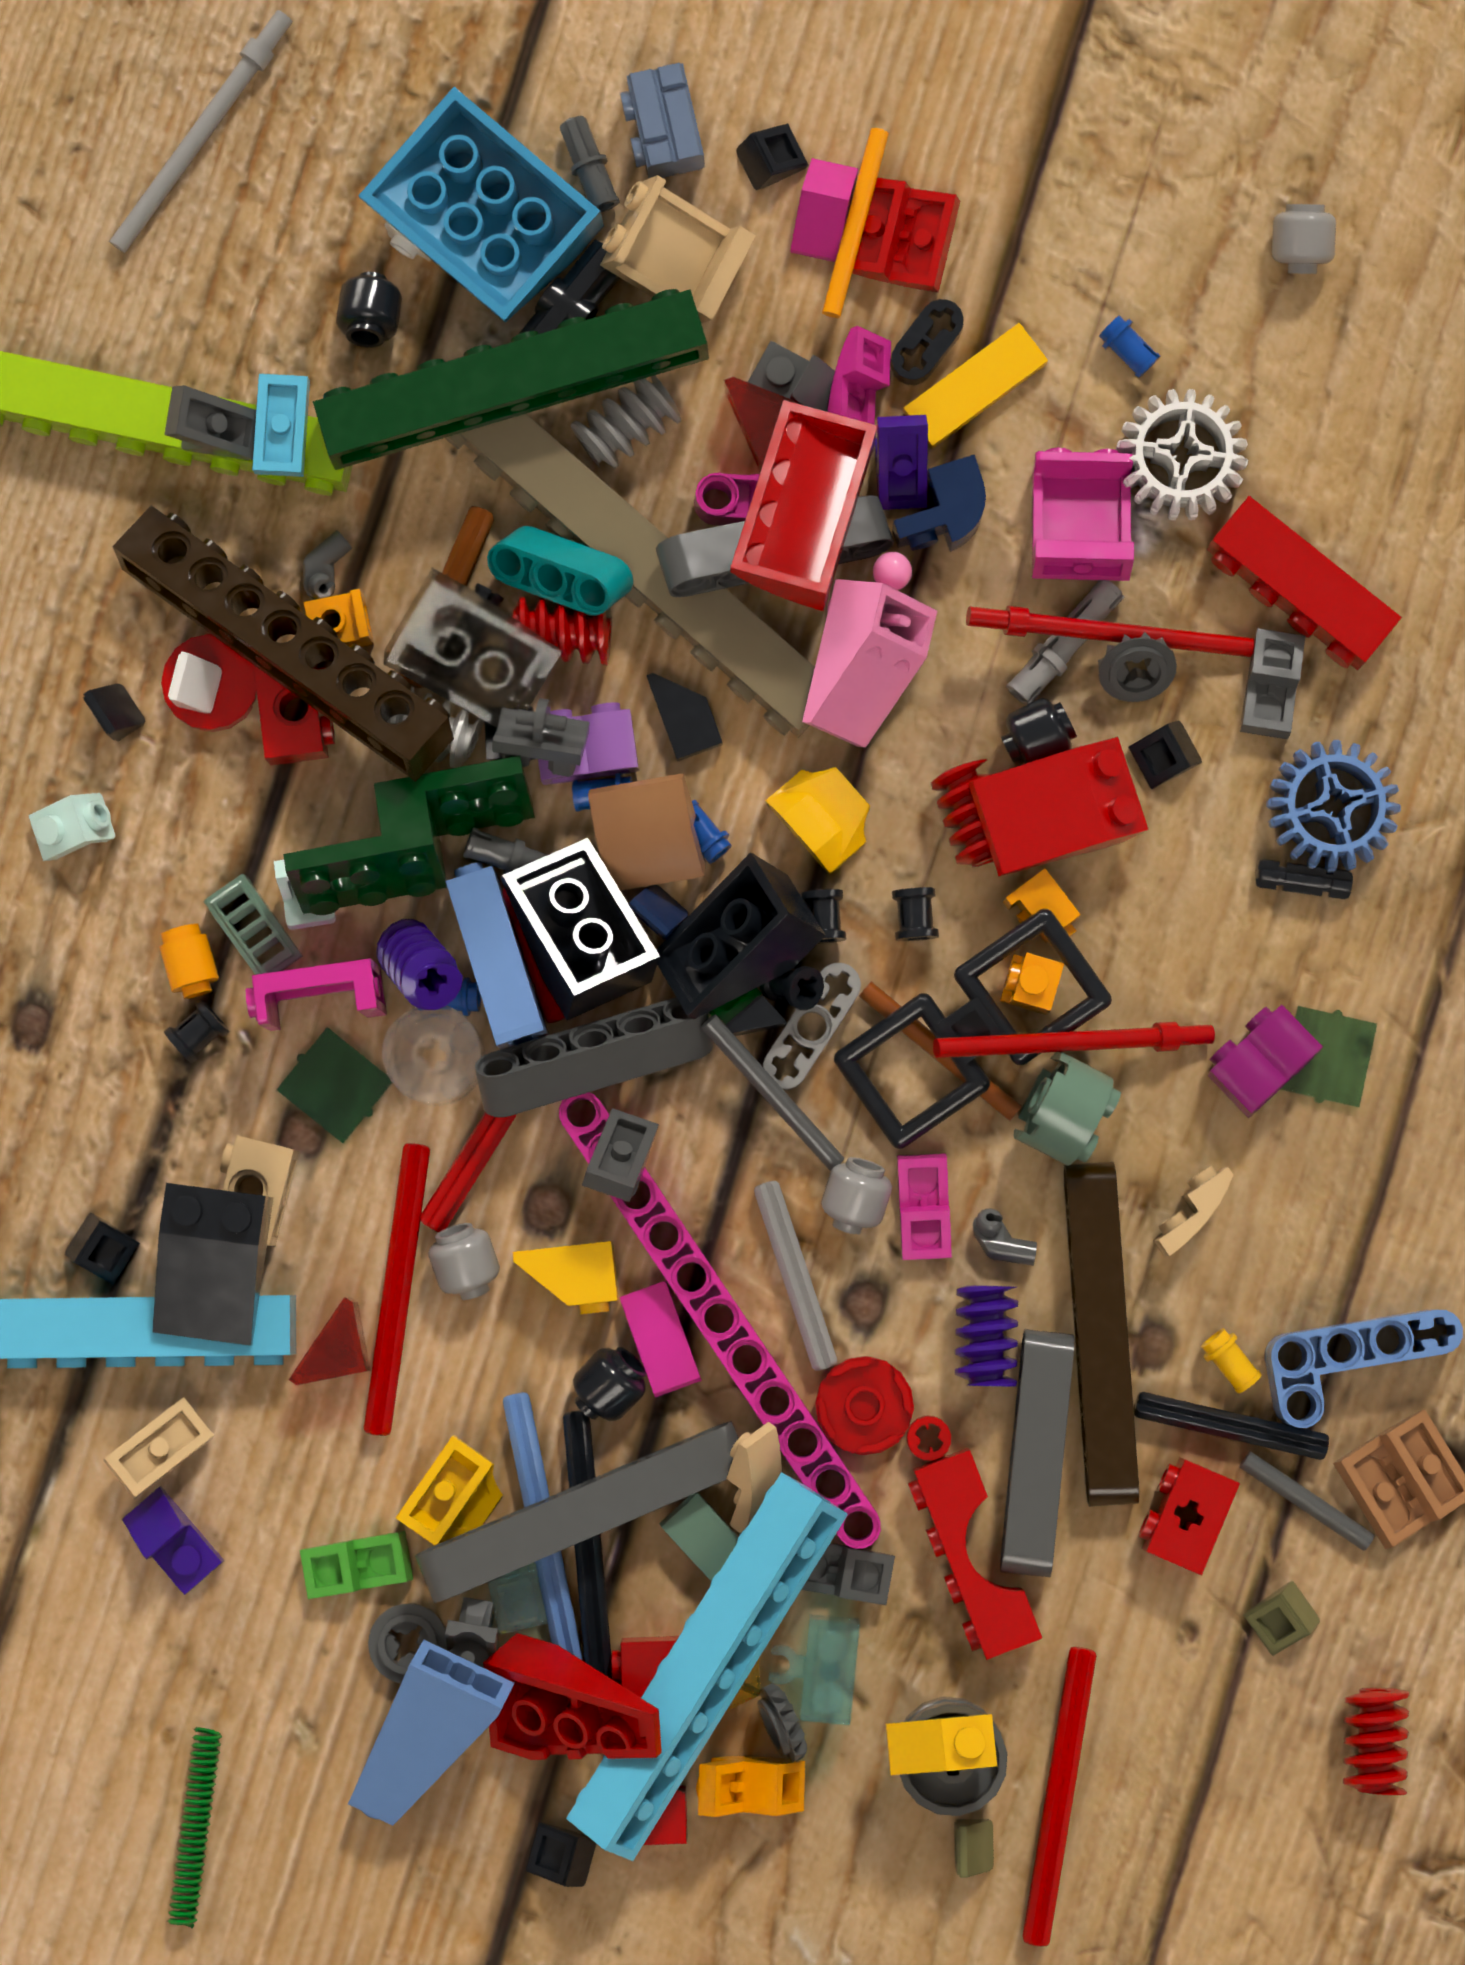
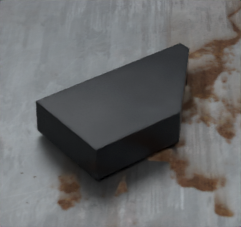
M655 673L646 675L677 762L723 745L706 697Z

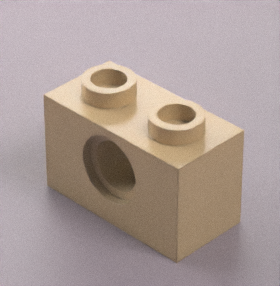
M236 1135L234 1145L227 1144L223 1152L220 1172L226 1173V1178L222 1190L240 1192L241 1183L250 1176H256L261 1180L263 1184L262 1196L273 1197L267 1245L276 1246L300 1151Z

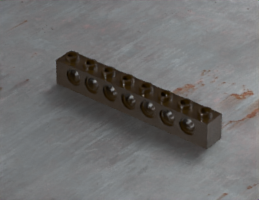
M151 505L112 546L123 571L415 782L454 740L449 722L450 714L438 701L431 697L423 700L412 692L411 685L400 674L393 670H390L388 673L374 665V659L365 649L354 643L350 647L337 638V633L326 621L319 617L311 620L300 612L299 605L283 591H278L275 594L264 586L263 580L253 569L244 564L240 567L234 565L227 560L228 557L220 546L208 538L202 542L192 535L189 526L174 513H169L166 516ZM175 557H184L181 561L177 563H168L171 559ZM210 583H221L214 589H204ZM247 609H258L252 615L240 616ZM284 635H295L294 638L288 642H276L280 637ZM319 662H332L331 665L325 669H313V667ZM358 688L370 689L362 696H350ZM403 714L408 716L404 721L397 724L387 722L395 715Z

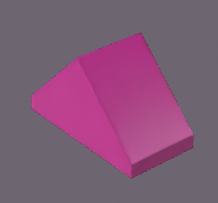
M814 158L811 159L801 190L790 249L791 253L831 262L836 261L854 192L858 168Z

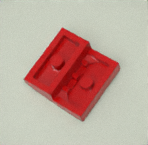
M877 178L852 274L903 287L939 293L960 206V200L957 195L913 189L909 187L906 181Z

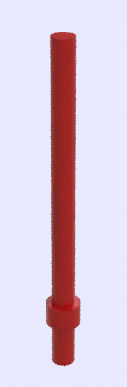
M969 606L966 614L967 626L1003 630L1004 635L1025 637L1027 633L1121 643L1124 634L1130 639L1140 638L1146 632L1151 639L1157 640L1163 637L1170 649L1252 657L1254 652V639L1248 637L1029 613V609L1025 607L1007 606L1006 610Z
M1174 1021L1156 1022L1152 1028L935 1038L933 1041V1053L936 1058L1146 1047H1153L1156 1052L1177 1051L1180 1046L1213 1044L1215 1030L1212 1025L1179 1026Z

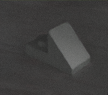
M770 341L748 380V387L781 405L783 400L828 412L830 390L835 371L815 355L808 361Z
M185 385L173 386L164 435L182 440L181 449L186 451L253 460L256 410Z
M612 1108L587 1167L582 1186L630 1202L631 1197L637 1191L659 1124Z

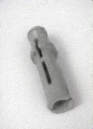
M1098 580L1088 595L1067 617L1103 621L1125 597L1119 588L1109 580ZM1052 635L1044 644L1038 643L1032 650V658L1011 682L1006 685V688L1024 705L1032 703L1056 675L1061 677L1067 670L1066 663L1087 639Z

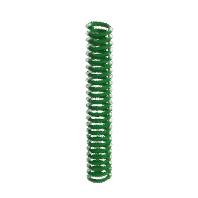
M196 1727L193 1730L214 1736L194 1735L192 1738L197 1741H206L213 1744L193 1743L191 1746L196 1749H205L212 1752L192 1751L190 1754L195 1757H204L212 1760L191 1759L189 1762L194 1765H203L211 1768L190 1767L188 1770L210 1776L189 1775L187 1778L209 1784L188 1783L186 1786L208 1792L187 1791L185 1794L186 1796L200 1797L207 1800L185 1799V1804L199 1805L205 1808L184 1807L183 1810L184 1812L198 1813L204 1816L183 1815L182 1819L197 1821L203 1824L182 1823L181 1827L197 1829L202 1832L182 1830L179 1833L181 1836L196 1837L201 1840L181 1838L178 1841L180 1844L195 1845L200 1848L183 1846L177 1848L179 1852L194 1853L199 1856L182 1854L176 1856L178 1860L193 1861L198 1864L181 1862L175 1864L177 1868L192 1869L197 1872L180 1870L174 1872L176 1876L191 1877L196 1880L179 1878L173 1880L174 1884L190 1885L195 1888L178 1886L172 1888L173 1892L189 1893L194 1896L177 1894L171 1896L172 1900L188 1901L193 1904L176 1902L170 1904L171 1908L187 1909L192 1912L171 1910L168 1913L173 1917H186L191 1920L170 1918L167 1921L172 1925H185L193 1928V1923L197 1921L194 1915L198 1913L196 1907L199 1905L197 1899L201 1896L198 1893L202 1888L199 1883L203 1880L200 1875L204 1873L201 1867L205 1865L202 1859L206 1857L203 1851L207 1849L204 1843L208 1841L205 1835L209 1833L206 1827L210 1825L208 1821L211 1817L209 1811L212 1810L210 1803L213 1802L211 1795L215 1793L212 1787L216 1785L213 1779L217 1777L214 1772L218 1769L215 1764L219 1761L216 1756L220 1753L217 1748L221 1746L218 1740L222 1738L219 1732L201 1727Z

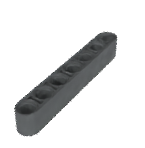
M732 1421L707 1429L416 1554V1560L433 1602H441L727 1480L726 1478L733 1461L730 1452L739 1438Z

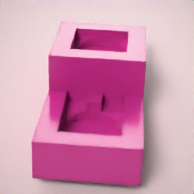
M859 326L850 329L833 376L828 412L875 425L876 391L890 386V340Z
M946 1153L898 1155L902 1260L952 1258Z
M666 1280L619 1297L655 1398L702 1381Z

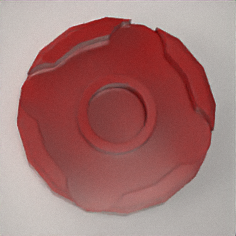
M212 634L189 638L174 649L164 665L161 680L164 700L173 714L192 728L208 732L230 729L247 718L253 708L257 697L254 665ZM181 651L211 662L222 669L211 713L206 714L177 707L168 697L176 662Z
M869 1356L849 1358L831 1368L820 1383L815 1401L818 1423L826 1437L842 1450L858 1455L882 1453L897 1444L909 1428L914 1411L912 1390L903 1374L887 1361Z

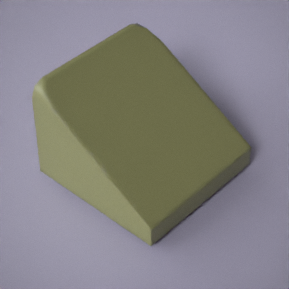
M1293 1581L1279 1588L1244 1614V1617L1272 1656L1310 1635L1320 1623L1318 1615Z
M957 1819V1822H954L955 1869L957 1875L960 1878H968L993 1869L992 1821L989 1819Z

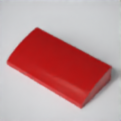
M783 400L730 567L732 574L771 594L824 612L873 452L878 425Z

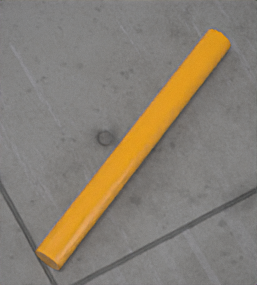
M871 128L822 310V314L828 317L840 318L889 136L887 131L880 128Z

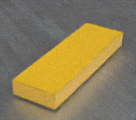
M1018 323L903 408V413L906 416L926 415L928 445L933 449L1046 366L1048 359L1023 326Z

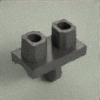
M544 698L539 699L536 712L502 708L498 729L492 741V752L501 753L502 759L520 756L523 768L529 766L531 758L548 760V769L553 774L570 777L573 775L576 765L580 766L589 735L590 722L550 714L551 701Z
M463 1597L459 1622L452 1620L447 1622L445 1632L447 1651L483 1668V1662L499 1649L498 1629L492 1628L494 1622V1614H492L493 1602Z

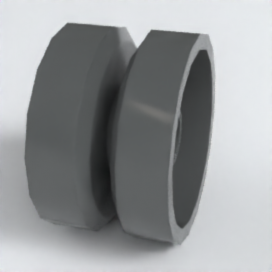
M940 1697L922 1703L905 1718L904 1722L987 1713L983 1708L964 1698ZM994 1721L997 1766L900 1775L904 1788L917 1804L939 1815L961 1816L980 1810L997 1795L1006 1777L1008 1753L1001 1732Z

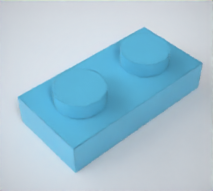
M259 374L252 466L254 474L304 477L310 391L308 376Z

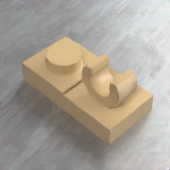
M183 1397L106 1456L103 1461L133 1499H135L214 1437V1434Z

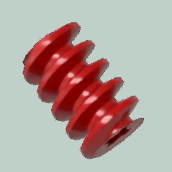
M520 596L512 616L510 658L513 656L518 645H520L525 659H531L537 646H539L544 661H550L556 648H559L563 662L569 663L575 650L578 649L583 664H589L595 651H598L601 664L607 666L611 647L612 616L611 618L606 617L605 612L596 616H587L586 613L575 609L573 614H568L566 606L558 603L553 613H548L544 598H539L534 611H529L525 597Z
M987 759L976 760L953 767L940 774L931 782L932 790L948 791L937 800L938 808L954 810L943 819L944 827L960 828L949 838L950 845L966 847L955 856L956 863L972 865V868L994 862L968 785L973 780L992 775L977 774L976 771Z
M1361 1688L1358 1694L1345 1697V1703L1359 1708V1713L1345 1717L1344 1723L1359 1730L1358 1734L1344 1738V1743L1357 1748L1358 1754L1343 1758V1763L1358 1769V1774L1343 1778V1784L1355 1788L1358 1792L1377 1795L1407 1794L1405 1789L1393 1785V1783L1405 1780L1408 1777V1772L1393 1763L1405 1760L1408 1757V1751L1405 1748L1394 1744L1395 1742L1407 1739L1409 1731L1406 1728L1394 1724V1722L1409 1717V1711L1406 1708L1395 1704L1397 1701L1408 1698V1691L1392 1688Z

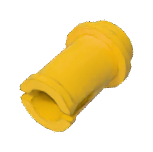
M1223 1328L1211 1335L1201 1345V1348L1205 1351L1203 1358L1207 1362L1212 1360L1234 1387L1235 1392L1240 1394L1255 1384L1262 1374L1253 1366L1235 1343L1237 1336L1234 1333L1228 1334Z

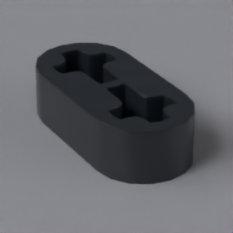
M946 299L930 302L896 344L892 352L891 369L893 375L900 382L906 385H917L926 381L957 342L962 333L964 317L956 303ZM945 313L950 315V327L953 330L949 332L946 329H942L933 340L929 338L928 335L932 331L934 323L930 317L934 315L941 318ZM921 344L927 349L921 358V364L924 368L920 370L917 367H913L909 372L904 370L905 359L901 355L906 353L912 356Z

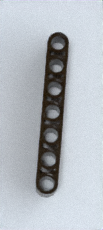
M1114 1162L1064 1165V1194L1087 1503L1089 1507L1138 1504L1139 1478Z

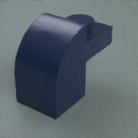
M975 454L928 469L927 484L935 507L893 520L892 532L898 548L909 545L912 551L920 550L936 544L939 541L937 536L944 534L949 551L951 552L960 548L972 538L980 525L986 502L985 486Z

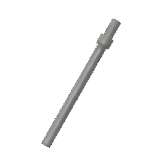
M277 10L256 39L250 38L240 52L242 59L109 241L123 253L128 250L258 70L264 71L274 57L272 53L273 48L293 22L286 14Z

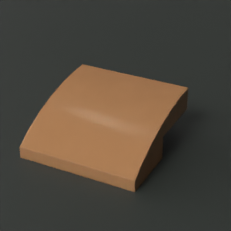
M684 773L589 790L590 811L600 858L620 891L704 877L706 865L694 828L696 814Z
M1425 1409L1390 1427L1333 1463L1385 1549L1396 1546L1430 1522L1440 1520L1465 1503V1474Z

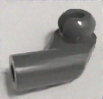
M338 530L333 532L304 558L303 587L307 595L312 599L331 597L334 594V564L352 549L351 545Z

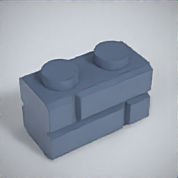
M683 63L666 65L655 70L648 69L630 73L626 76L628 91L621 92L620 97L626 122L635 120L639 137L630 138L636 167L646 166L648 179L656 175L665 178L676 173L683 174L705 167L704 153Z

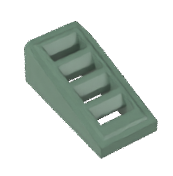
M245 874L239 875L203 901L255 975L283 971L303 957ZM245 893L249 900L227 915L222 908ZM257 909L261 917L238 932L234 925ZM269 926L273 933L249 948L246 941ZM280 942L285 949L261 965L257 957Z

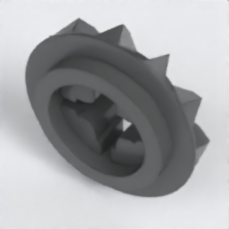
M1146 632L1140 638L1130 639L1124 634L1122 642L1116 646L1107 644L1106 655L1098 660L1099 679L1104 690L1112 697L1127 702L1145 701L1161 694L1172 683L1177 670L1174 652L1167 646L1163 637L1157 640L1151 639ZM1144 659L1147 670L1135 667L1129 672L1127 661L1139 663Z
M415 1603L400 1604L389 1608L377 1618L369 1634L368 1647L374 1666L383 1676L394 1682L402 1683L406 1671L416 1654L410 1651L406 1656H402L399 1661L395 1660L399 1654L398 1649L401 1643L396 1639V1635L391 1632V1629L397 1633L401 1632L407 1635L418 1626H421L422 1629L417 1640L419 1646L423 1640H426L447 1650L445 1625L435 1615L433 1610Z
M774 1683L760 1688L761 1699L757 1702L758 1709L766 1731L776 1750L781 1756L787 1755L793 1763L804 1758L807 1751V1743L804 1739L805 1734L785 1692Z

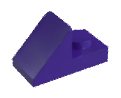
M926 415L877 417V438L874 445L877 494L883 510L927 508L928 423Z
M159 1486L122 1519L146 1560L153 1558L184 1595L189 1593L225 1561L162 1486Z

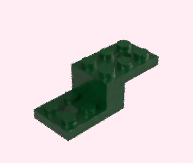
M515 756L426 773L416 782L410 777L374 783L381 836L283 854L285 871L303 914L328 915L342 907L358 904L376 906L390 898L405 895L423 897L432 894L437 889L447 888L440 836L448 834L452 836H465L470 834L473 827L478 829L496 825L512 827L520 824L523 820L535 818L521 757Z

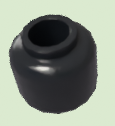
M372 271L363 272L342 284L336 324L352 344L365 348L378 347L397 333L402 295L397 286L388 281L383 274Z
M1041 698L1007 716L1006 726L1009 733L1002 736L1001 739L1012 762L1015 763L1022 759L1026 764L1072 749L1071 740L1076 738L1077 735L1062 704L1059 702L1053 705L1048 699Z
M618 1347L616 1350L601 1348L597 1350L574 1375L573 1386L578 1395L574 1400L577 1407L582 1413L593 1420H596L598 1417L608 1421L621 1419L645 1393L646 1383L644 1377L646 1372L644 1366L625 1348Z

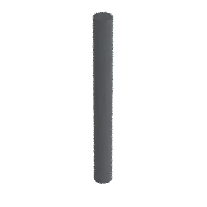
M716 1014L709 1017L701 1025V1029L830 1171L836 1165L841 1164L844 1160L842 1154Z

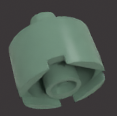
M1056 1052L1050 1059L1058 1062L1052 1073L1044 1068L1042 1069L1020 1111L1018 1118L1026 1122L1024 1131L1015 1129L1013 1135L1014 1139L1069 1166L1077 1159L1085 1163L1090 1158L1099 1139V1136L1093 1133L1102 1116L1106 1118L1111 1116L1119 1102L1121 1092L1113 1088L1114 1080L1112 1077L1063 1052Z

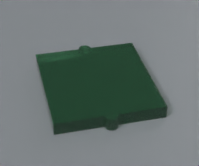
M1297 1006L1295 1018L1323 1048L1317 1056L1280 1090L1313 1097L1314 1101L1318 1104L1327 1100L1357 1108L1360 1107L1377 1023L1343 1016L1340 1010L1328 1013Z
M327 1027L306 1054H299L297 1056L298 1064L277 1088V1091L344 1144L366 1116H373L374 1110L372 1108L394 1080Z

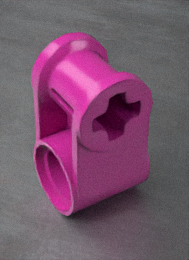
M711 473L703 477L697 485L694 499L695 512L698 517L706 524L714 526L745 521L760 474ZM713 489L722 490L728 495L730 503L723 509H712L703 500L705 493Z

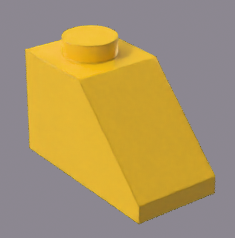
M612 1241L512 1252L515 1264L566 1305H579L580 1315L610 1311L609 1301L619 1300L614 1245Z
M992 1714L885 1724L890 1775L944 1772L997 1766Z

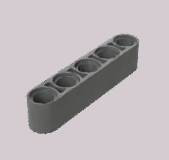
M870 495L858 498L838 565L880 555L894 545L880 499L877 496ZM745 521L675 535L659 543L656 547V553L670 595L673 597H687L749 584L730 572Z
M675 997L488 1053L477 1060L475 1064L483 1109L488 1115L493 1117L512 1116L700 1059L709 1054L713 1048V1041L701 1029V1025L709 1018L708 1013L693 1020L686 1015L678 999Z
M1024 1329L1000 1557V1572L1051 1577L1074 1357V1334Z

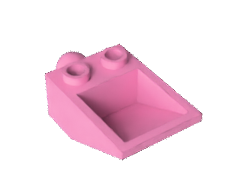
M887 552L876 560L873 566L875 582L836 579L832 597L827 607L828 614L802 722L857 747L866 748L927 658L937 610L898 591L909 583L912 576L911 564L901 553Z

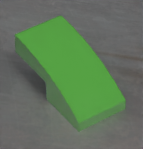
M405 1531L300 1550L308 1599L350 1593L361 1589L413 1580Z

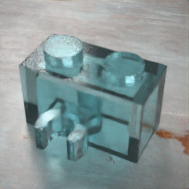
M809 1614L805 1655H798L794 1649L784 1644L771 1646V1654L785 1656L789 1660L790 1666L784 1673L769 1672L768 1680L775 1684H786L795 1677L803 1678L800 1705L801 1721L850 1725L860 1628L859 1619Z

